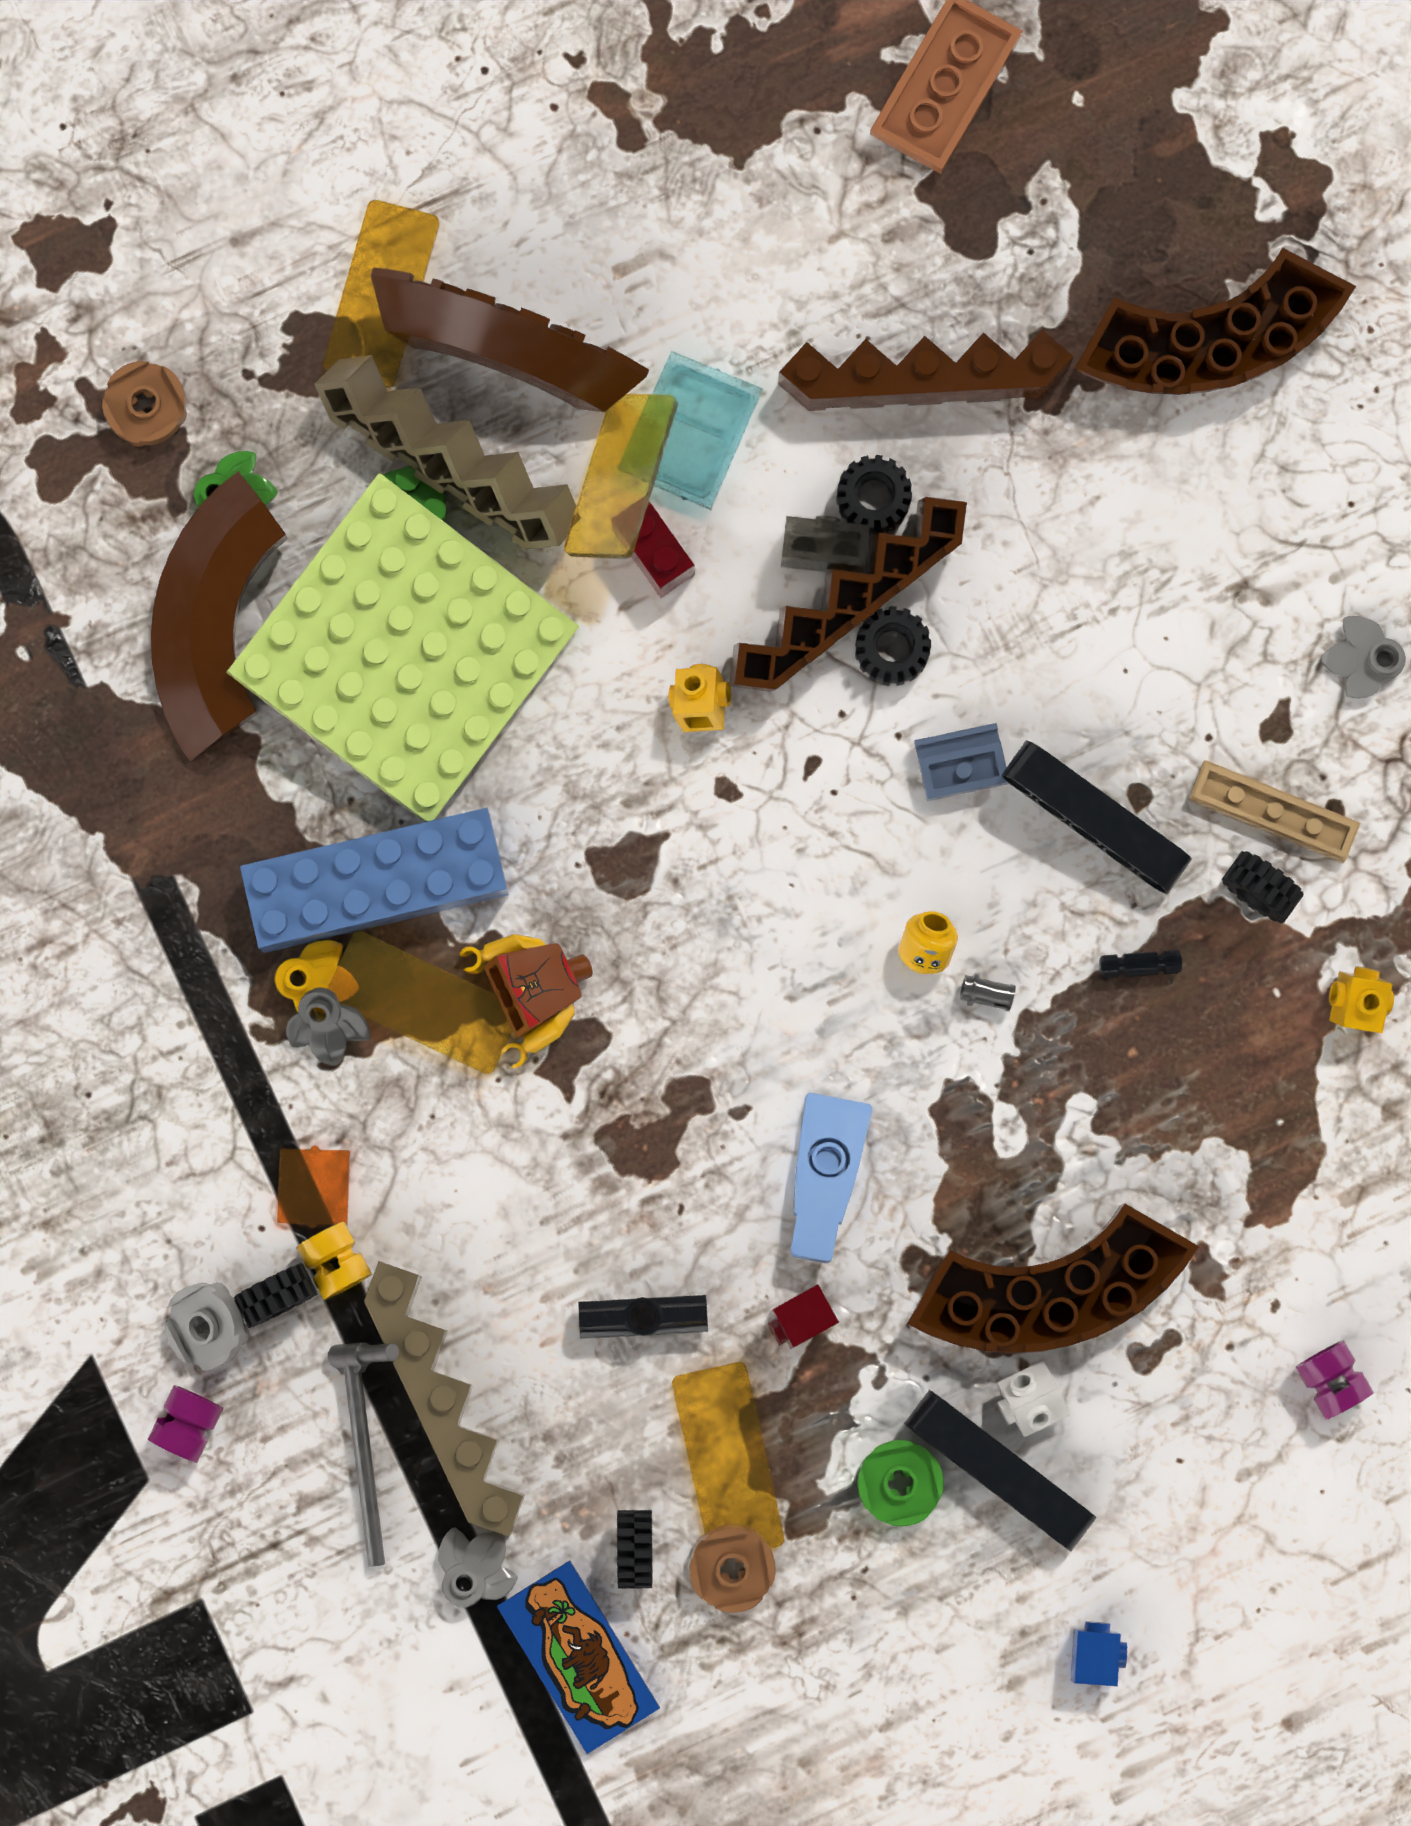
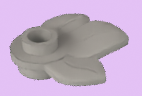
M1347 616L1343 619L1346 641L1332 646L1321 657V662L1331 673L1339 677L1348 678L1345 687L1346 696L1358 699L1367 698L1377 693L1384 680L1393 679L1401 673L1406 662L1405 652L1401 645L1392 639L1385 638L1378 623L1361 616ZM1380 653L1387 654L1391 659L1390 666H1380L1377 662V655Z
M452 1528L446 1533L438 1551V1562L445 1572L442 1581V1591L445 1598L451 1604L457 1607H470L481 1598L489 1600L503 1598L513 1589L518 1576L511 1570L501 1567L506 1553L505 1539L502 1534L487 1532L475 1537L470 1542L456 1528ZM460 1578H467L470 1580L472 1588L466 1592L460 1591L456 1586V1581Z

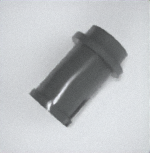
M974 973L973 976L965 975L961 987L960 1000L967 1001L968 1006L978 1003L1010 1011L1015 996V985L979 978V973Z

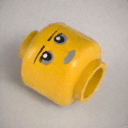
M935 911L912 916L906 923L898 947L900 959L907 967L918 974H936L944 971L949 966L957 945V930L945 915Z

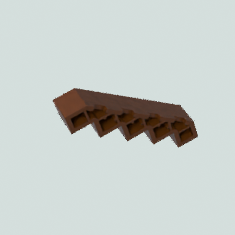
M1043 329L1016 359L1011 357L984 332L957 362L953 361L925 335L898 365L894 364L865 339L839 368H836L806 342L779 371L778 385L808 411L826 410V408L850 407V409L884 407V405L908 404L909 406L934 405L954 401H967V403L991 402L1011 398H1025V400L1042 399L1068 371L1074 356Z
M924 497L918 500L913 537L884 533L872 536L867 574L834 569L828 571L825 576L821 610L785 606L780 609L775 647L740 642L735 644L729 680L730 686L769 692L778 689L802 668L815 660L839 639L960 546L963 539L967 502Z

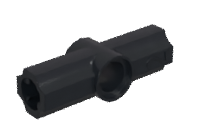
M706 1295L641 1297L636 1299L578 1302L580 1339L708 1332ZM639 1305L652 1307L656 1314L654 1324L647 1329L635 1327L631 1321V1313L634 1308Z

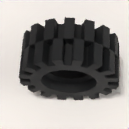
M868 455L863 456L857 463L854 460L849 464L848 469L843 471L837 487L836 503L839 506V514L842 518H846L848 526L859 528V533L862 534L870 531L873 532V535H876L884 530L887 533L894 530V526L902 523L910 508L912 500L910 478L907 479L906 471L902 466L900 468L896 466L895 460L889 458V461L883 460V455H875L874 459H869ZM877 480L888 487L890 501L882 509L870 510L860 503L858 490L867 481Z
M889 606V610L884 611L882 608L878 609L874 615L864 620L863 625L858 630L855 643L856 660L860 663L862 672H867L870 675L869 679L874 682L879 680L885 686H889L890 683H896L897 686L904 685V682L907 680L911 682L923 671L930 656L931 639H929L930 632L927 625L924 627L922 618L918 615L913 616L910 614L911 610L906 608L903 611L896 610L897 606ZM889 631L903 634L909 643V652L906 657L896 662L883 659L877 651V641L882 634Z
M1248 851L1240 852L1222 878V883L1228 887L1227 889L1231 893L1236 894L1240 901L1246 902L1248 907L1253 910L1256 909L1259 914L1264 917L1268 916L1274 922L1284 923L1304 895L1301 888L1294 884L1295 881L1290 877H1286L1283 871L1279 868H1274L1267 860L1264 862L1259 856L1252 855Z
M300 1263L252 1285V1287L235 1295L234 1299L241 1310L248 1328H251L305 1303V1301L312 1299L318 1293L304 1264Z
M617 1510L618 1589L652 1588V1510Z

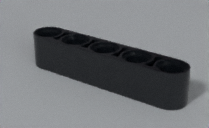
M1025 740L1002 773V777L1014 788L1147 884L1164 894H1168L1192 860L1180 847L1033 742Z
M928 1390L904 1422V1425L1070 1552H1072L1097 1518L1084 1506L931 1390Z

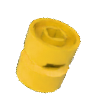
M344 1221L321 1231L296 1247L306 1268L315 1269L316 1274L313 1281L323 1300L346 1291L372 1275L363 1255L353 1252L352 1248L356 1242ZM338 1258L340 1268L336 1270L330 1262Z

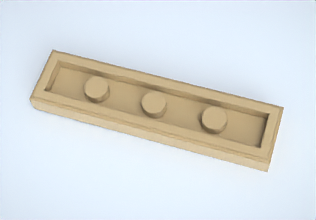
M1207 760L1203 761L1188 798L1193 803L1341 863L1346 861L1361 824Z

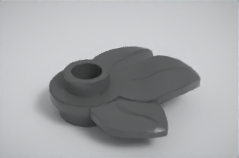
M322 987L312 989L302 996L298 1012L289 1019L286 1027L287 1038L292 1047L299 1048L309 1045L312 1053L319 1061L331 1066L338 1065L343 1059L347 1041H366L371 1037L369 1025L359 1010L340 1004L334 992ZM319 1007L323 1009L325 1013H319L315 1011L313 1008Z

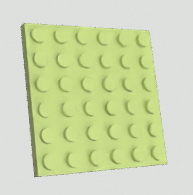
M379 472L226 673L423 822H427L437 817L579 628V625Z

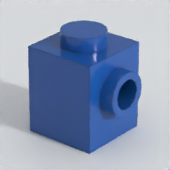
M1085 1621L1084 1629L1074 1628L1070 1679L1073 1683L1118 1687L1119 1668H1126L1127 1642H1120L1121 1634L1110 1631V1623Z

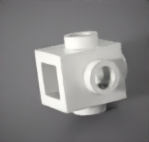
M1040 1361L997 1382L1004 1398L997 1402L999 1409L1008 1425L1017 1424L1023 1437L1044 1429L1070 1415L1060 1388L1044 1361Z

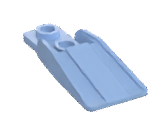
M808 1093L806 1095L794 1183L793 1215L797 1217L790 1250L791 1256L821 1263H830L832 1261L838 1225L842 1224L862 1157L872 1113V1106L870 1104L815 1093Z

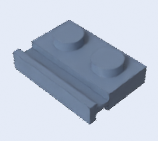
M997 723L914 741L927 801L1009 784L1002 777V773L1007 767L1002 744L999 739Z

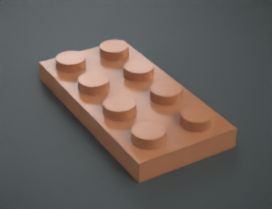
M946 0L870 129V135L942 174L1022 37L1023 31L968 0Z

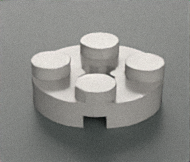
M222 1283L194 1284L178 1291L169 1302L167 1308L171 1306L172 1308L170 1319L165 1321L166 1337L173 1352L186 1364L193 1362L197 1366H202L199 1368L202 1370L220 1367L233 1360L239 1353L241 1345H244L249 1338V1330L244 1323L241 1310L229 1294L227 1287ZM202 1317L207 1320L210 1326V1333L208 1331L202 1333L199 1325L203 1323Z

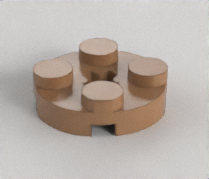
M136 361L119 368L110 377L102 402L103 413L115 434L128 441L131 445L141 447L164 442L172 437L185 422L187 417L186 394L181 382L170 369L157 364H149L147 361ZM144 393L147 398L153 396L156 398V402L152 404L153 410L145 413L143 410L138 412L134 410V407L138 405L137 397L140 394Z
M722 1525L708 1531L696 1541L689 1562L690 1579L696 1594L702 1600L704 1599L708 1604L715 1606V1609L722 1612L737 1613L755 1607L763 1600V1596L768 1592L775 1580V1560L769 1544L756 1529L742 1525ZM729 1558H735L736 1562H743L745 1568L738 1570V1577L735 1579H730L727 1572H720V1567L726 1565V1560Z

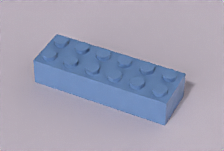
M488 807L240 866L258 948L263 953L509 895Z

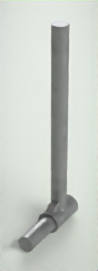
M395 1344L333 1345L329 1349L328 1361L341 1375L344 1374L368 1567L385 1565L361 1373L365 1372L371 1362L395 1361L398 1358L399 1350Z

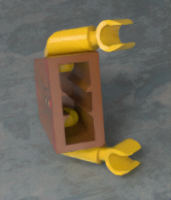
M512 934L484 945L483 950L470 946L463 948L460 952L461 957H467L471 954L477 955V963L463 970L470 974H478L485 969L515 1038L523 1037L524 1041L522 1043L513 1042L502 1049L501 1054L509 1051L511 1047H515L521 1052L520 1061L510 1066L511 1068L524 1065L527 1062L528 1053H537L560 1038L575 1015L574 1003L582 997L578 982L591 978L593 975L590 961L584 954L567 960L558 943L546 945L539 938Z

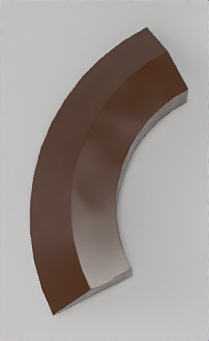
M1282 248L1264 274L1241 294L1228 301L1194 309L1192 312L1166 313V311L1143 308L1113 297L1075 367V371L1106 384L1151 394H1194L1233 387L1268 373L1308 347L1341 312L1356 286Z
M373 267L370 274L384 329L389 334L415 349L450 355L499 371L537 387L577 409L606 412L648 375V368L608 346L604 350L593 344L583 342L585 334L561 325L551 324L548 327L549 318L522 307L519 311L513 307L495 303L496 298L468 288L464 291L434 278L431 284L414 280L415 276L412 273Z
M239 471L221 484L199 506L182 529L167 558L153 605L151 659L156 689L164 715L174 737L190 762L258 715L244 686L226 672L236 660V623L244 592L262 563L275 549L287 540V536Z
M1124 1203L1119 1205L1108 1223L1090 1241L1074 1252L1048 1263L1025 1267H1003L981 1263L948 1250L927 1284L907 1324L940 1340L962 1347L989 1352H1042L1071 1346L1098 1337L1143 1311L1159 1295L1166 1291L1181 1274L1199 1246Z

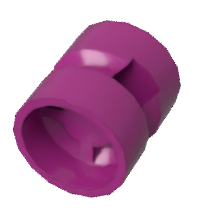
M1344 1340L1321 1350L1296 1366L1306 1387L1316 1389L1317 1393L1314 1401L1325 1420L1345 1412L1374 1393L1363 1372L1353 1370L1352 1367L1356 1360ZM1342 1375L1346 1384L1331 1391L1327 1383Z
M173 1385L163 1406L167 1415L166 1417L157 1418L147 1440L175 1455L198 1463L208 1442L204 1434L206 1431L214 1430L224 1408L196 1393Z

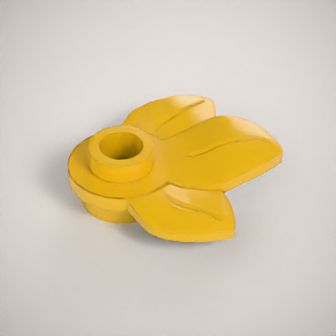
M331 940L310 943L303 949L299 958L285 960L277 968L275 973L276 988L281 995L293 1000L297 1012L302 996L312 989L319 987L327 988L336 994L339 1002L349 999L359 990L355 978L343 967L337 966L343 949L341 943ZM293 971L301 972L304 977L303 984L299 987L294 986L290 982V975ZM319 1007L313 1008L315 1011L319 1013H325V1011Z

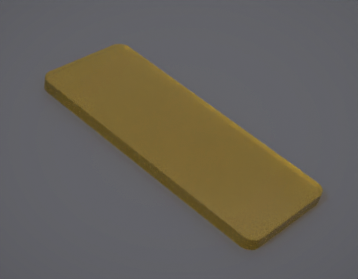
M372 200L368 203L324 357L323 366L326 371L339 359L372 355L386 388L395 385L406 343L385 331L370 274L373 267L412 273L415 276L414 280L424 282L440 226L436 215L380 200Z
M626 394L605 412L564 544V550L569 556L626 559L633 554L678 407V402L672 395Z
M362 931L353 934L327 988L336 994L340 1004L358 1009L365 1018L483 1074H490L495 1070L502 1055V1049L507 1045L513 1032L495 994Z
M735 1362L676 1376L672 1381L705 1534L722 1525L736 1524L756 1529L769 1544L770 1548L781 1546L784 1542V1533L746 1365L742 1362Z

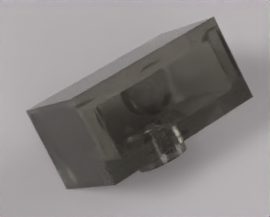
M786 516L781 567L828 572L834 569L864 573L870 525L840 522L839 518L832 516H816V519Z

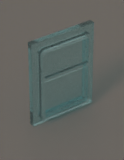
M671 350L619 472L643 481L644 484H650L681 497L682 500H688L711 510L763 388Z

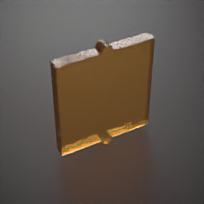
M316 1145L312 1146L311 1149H280L277 1223L308 1224L310 1228H315L317 1224L336 1225L343 1221L348 1225L350 1151L320 1150Z

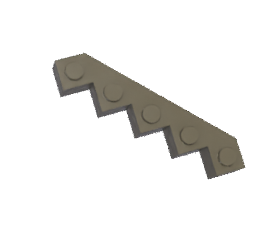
M372 355L339 359L314 384L330 421L343 429L349 425L367 437L365 444L392 462L396 458L400 459L416 470L415 477L442 494L447 490L465 502L463 509L484 523L491 526L495 522L512 533V541L525 550L560 546L582 521L567 484L533 488L519 452L485 456L470 420L436 423L421 387L387 391Z
M378 1261L364 1303L383 1343L395 1344L398 1347V1358L392 1362L468 1523L509 1537L512 1534L525 1494L485 1480L499 1439L459 1426L473 1385L434 1371L448 1331L408 1317L422 1276Z

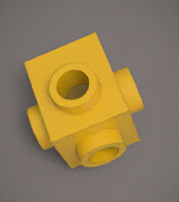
M694 664L690 668L676 669L675 685H670L668 698L670 708L673 710L672 715L682 731L724 730L725 707H730L732 701L730 683L724 681L717 667L707 664Z
M1355 966L1354 973L1339 971L1337 981L1333 982L1329 992V1003L1332 1006L1329 1021L1346 1028L1383 1034L1386 1015L1391 1013L1394 1005L1393 984L1380 979V971Z

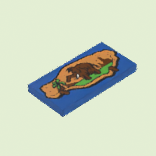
M571 1560L497 1605V1608L586 1754H589L660 1709L659 1704Z

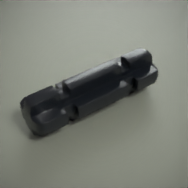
M1178 950L1163 951L1160 955H1158L1157 951L1123 954L1122 957H1118L1117 954L1103 955L1099 959V972L1101 978L1104 979L1118 978L1119 974H1124V977L1158 975L1160 971H1163L1164 974H1178L1182 971V956Z

